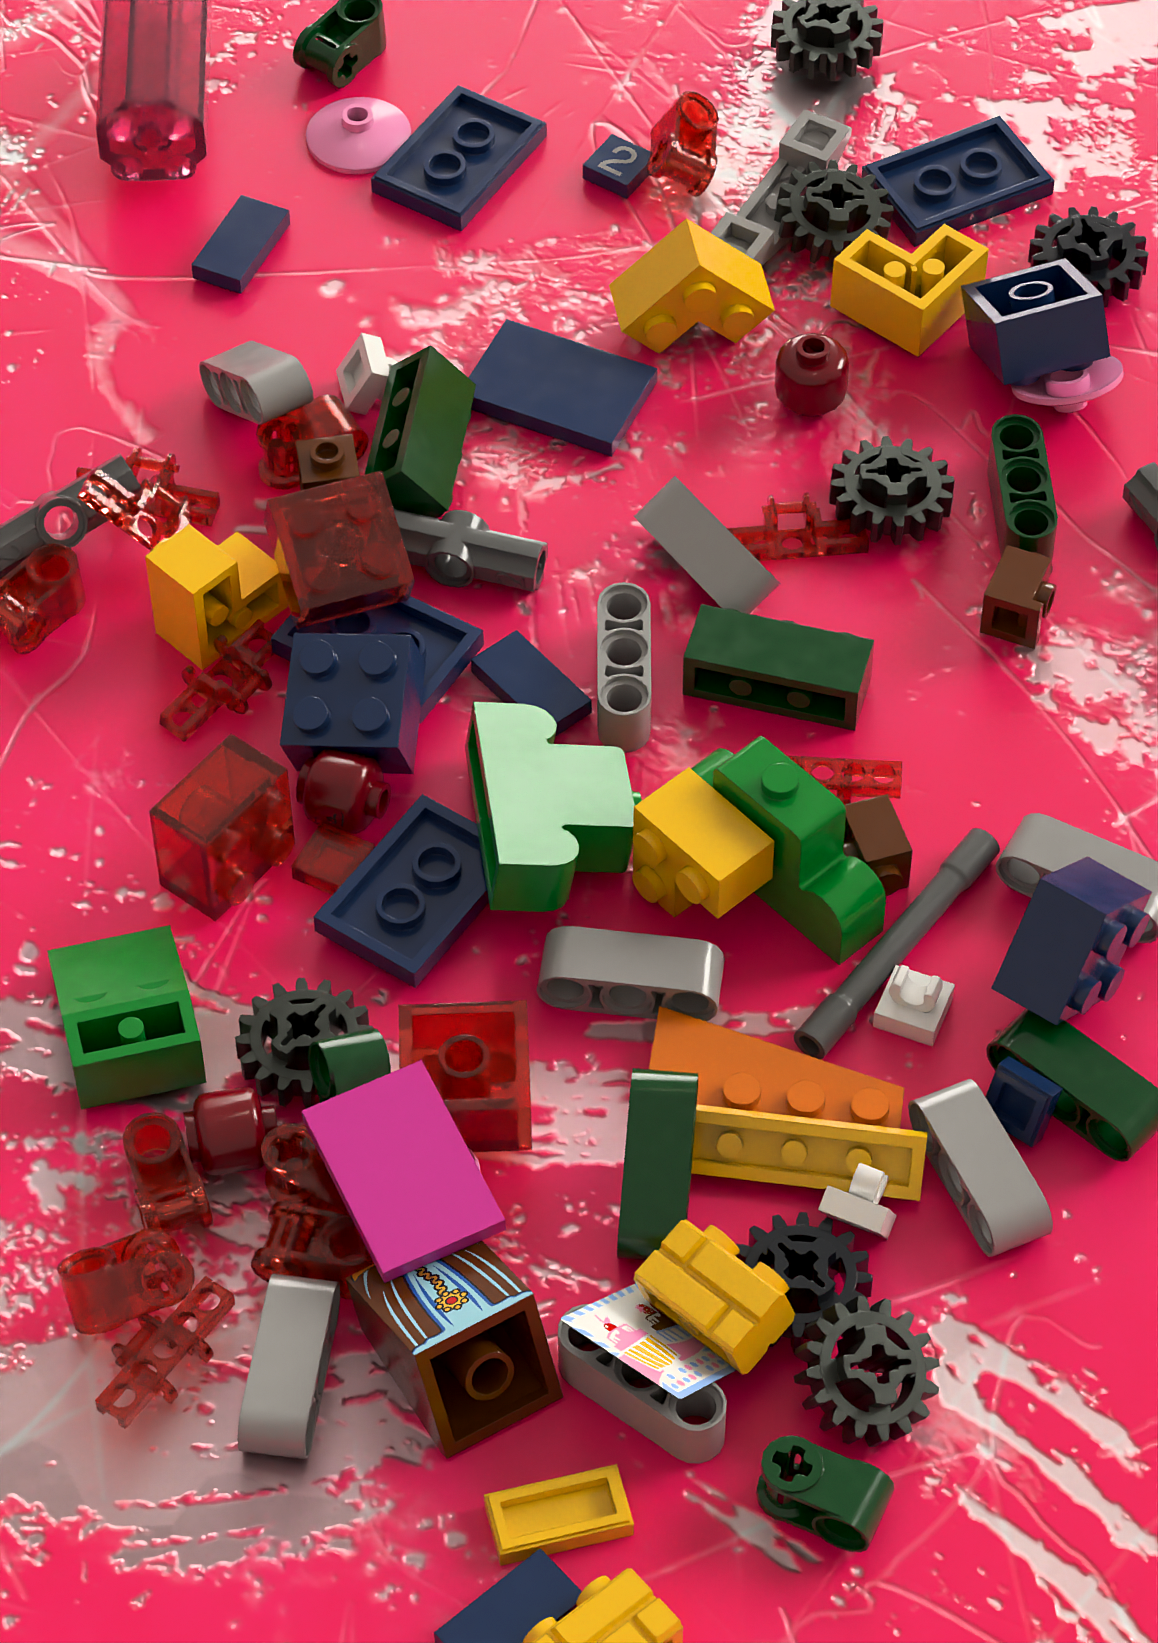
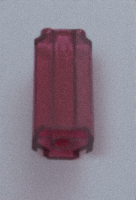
M103 0L96 133L100 159L111 165V172L116 178L124 181L187 179L195 174L197 163L207 156L211 0Z

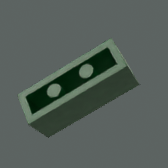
M431 345L390 366L360 492L380 508L384 506L439 518L449 510L453 500L452 492L458 465L462 459L461 451L467 424L471 418V406L476 384Z
M701 604L683 657V695L855 731L871 679L874 640L858 637L846 632H834L800 625L793 621L776 620L742 613L735 609H723Z

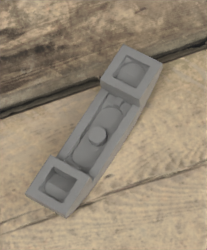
M804 109L779 142L778 160L737 214L726 212L711 234L761 265H764L790 239L779 237L778 232L781 223L774 221L781 184L789 183L790 174L794 169L806 175L809 162L814 161L821 170L827 169L830 160H836L838 164L851 137L852 127Z

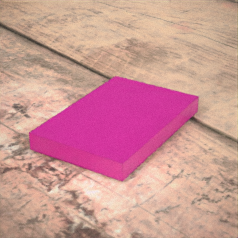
M422 1060L302 1110L303 1122L384 1283L506 1230L505 1218Z

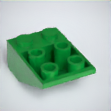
M170 925L47 951L81 1110L207 1083L200 1035Z

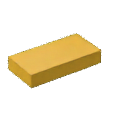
M617 1464L484 1494V1506L500 1566L524 1561L540 1548L546 1555L634 1535V1522Z

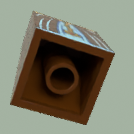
M483 1241L386 1283L383 1282L375 1264L345 1278L363 1333L446 1459L563 1398L534 1293Z

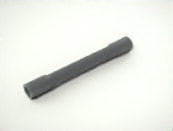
M973 828L940 865L939 872L837 990L833 994L828 995L794 1033V1041L802 1052L817 1059H823L855 1022L858 1012L892 974L895 965H900L961 892L969 889L999 854V844L991 834L985 830Z

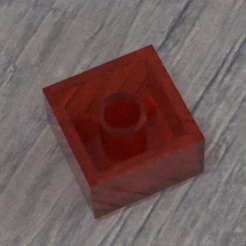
M382 471L267 500L263 520L296 629L409 599L415 579Z
M230 734L149 810L160 885L215 922L232 905L237 906L249 896L254 884L272 866L277 867L288 858L295 844L288 769L233 734Z
M527 1000L398 1005L399 1069L417 1061H423L467 1147L472 1152L532 1150Z

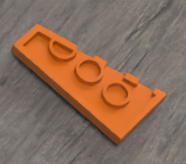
M659 1006L649 1069L699 1073L697 1105L900 1129L904 1087Z

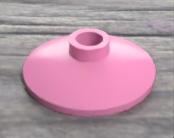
M370 97L345 98L326 105L311 118L306 130L307 147L313 158L328 169L345 174L377 172L411 136L410 123L400 109L386 101Z
M1111 356L1093 361V364L1084 370L1073 372L1059 370L1041 375L1039 380L1032 384L1023 386L1011 385L1013 394L1025 402L1054 406V409L1058 412H1075L1085 408L1088 404L1087 401L1114 389L1123 379V366L1117 358Z

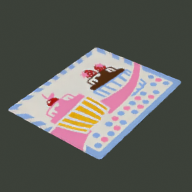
M636 1283L560 1319L678 1399H683L736 1371L645 1300Z

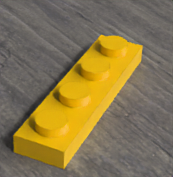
M697 1105L691 1173L825 1190L827 1185L844 1192H849L859 1163L883 1171L885 1175L889 1176L882 1195L883 1197L920 1201L928 1132Z

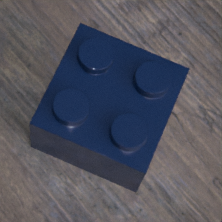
M1066 258L961 286L970 348L1003 385L1023 386L1032 384L1039 380L1041 375L1059 370L1070 372L1084 370L1090 367L1093 361L1111 357L1103 295Z
M294 633L280 746L296 771H301L308 758H316L321 751L331 749L370 756L380 763L383 773L414 774L426 662L411 635Z
M1088 856L1041 877L991 989L1055 1025L1064 1022L1078 1013L1084 1015L1091 1006L1102 1000L1105 1002L1109 1001L1115 994L1124 976L1125 970L1119 966V963L1127 946L1131 948L1139 941L1149 922L1150 915L1144 912V909L1152 891Z

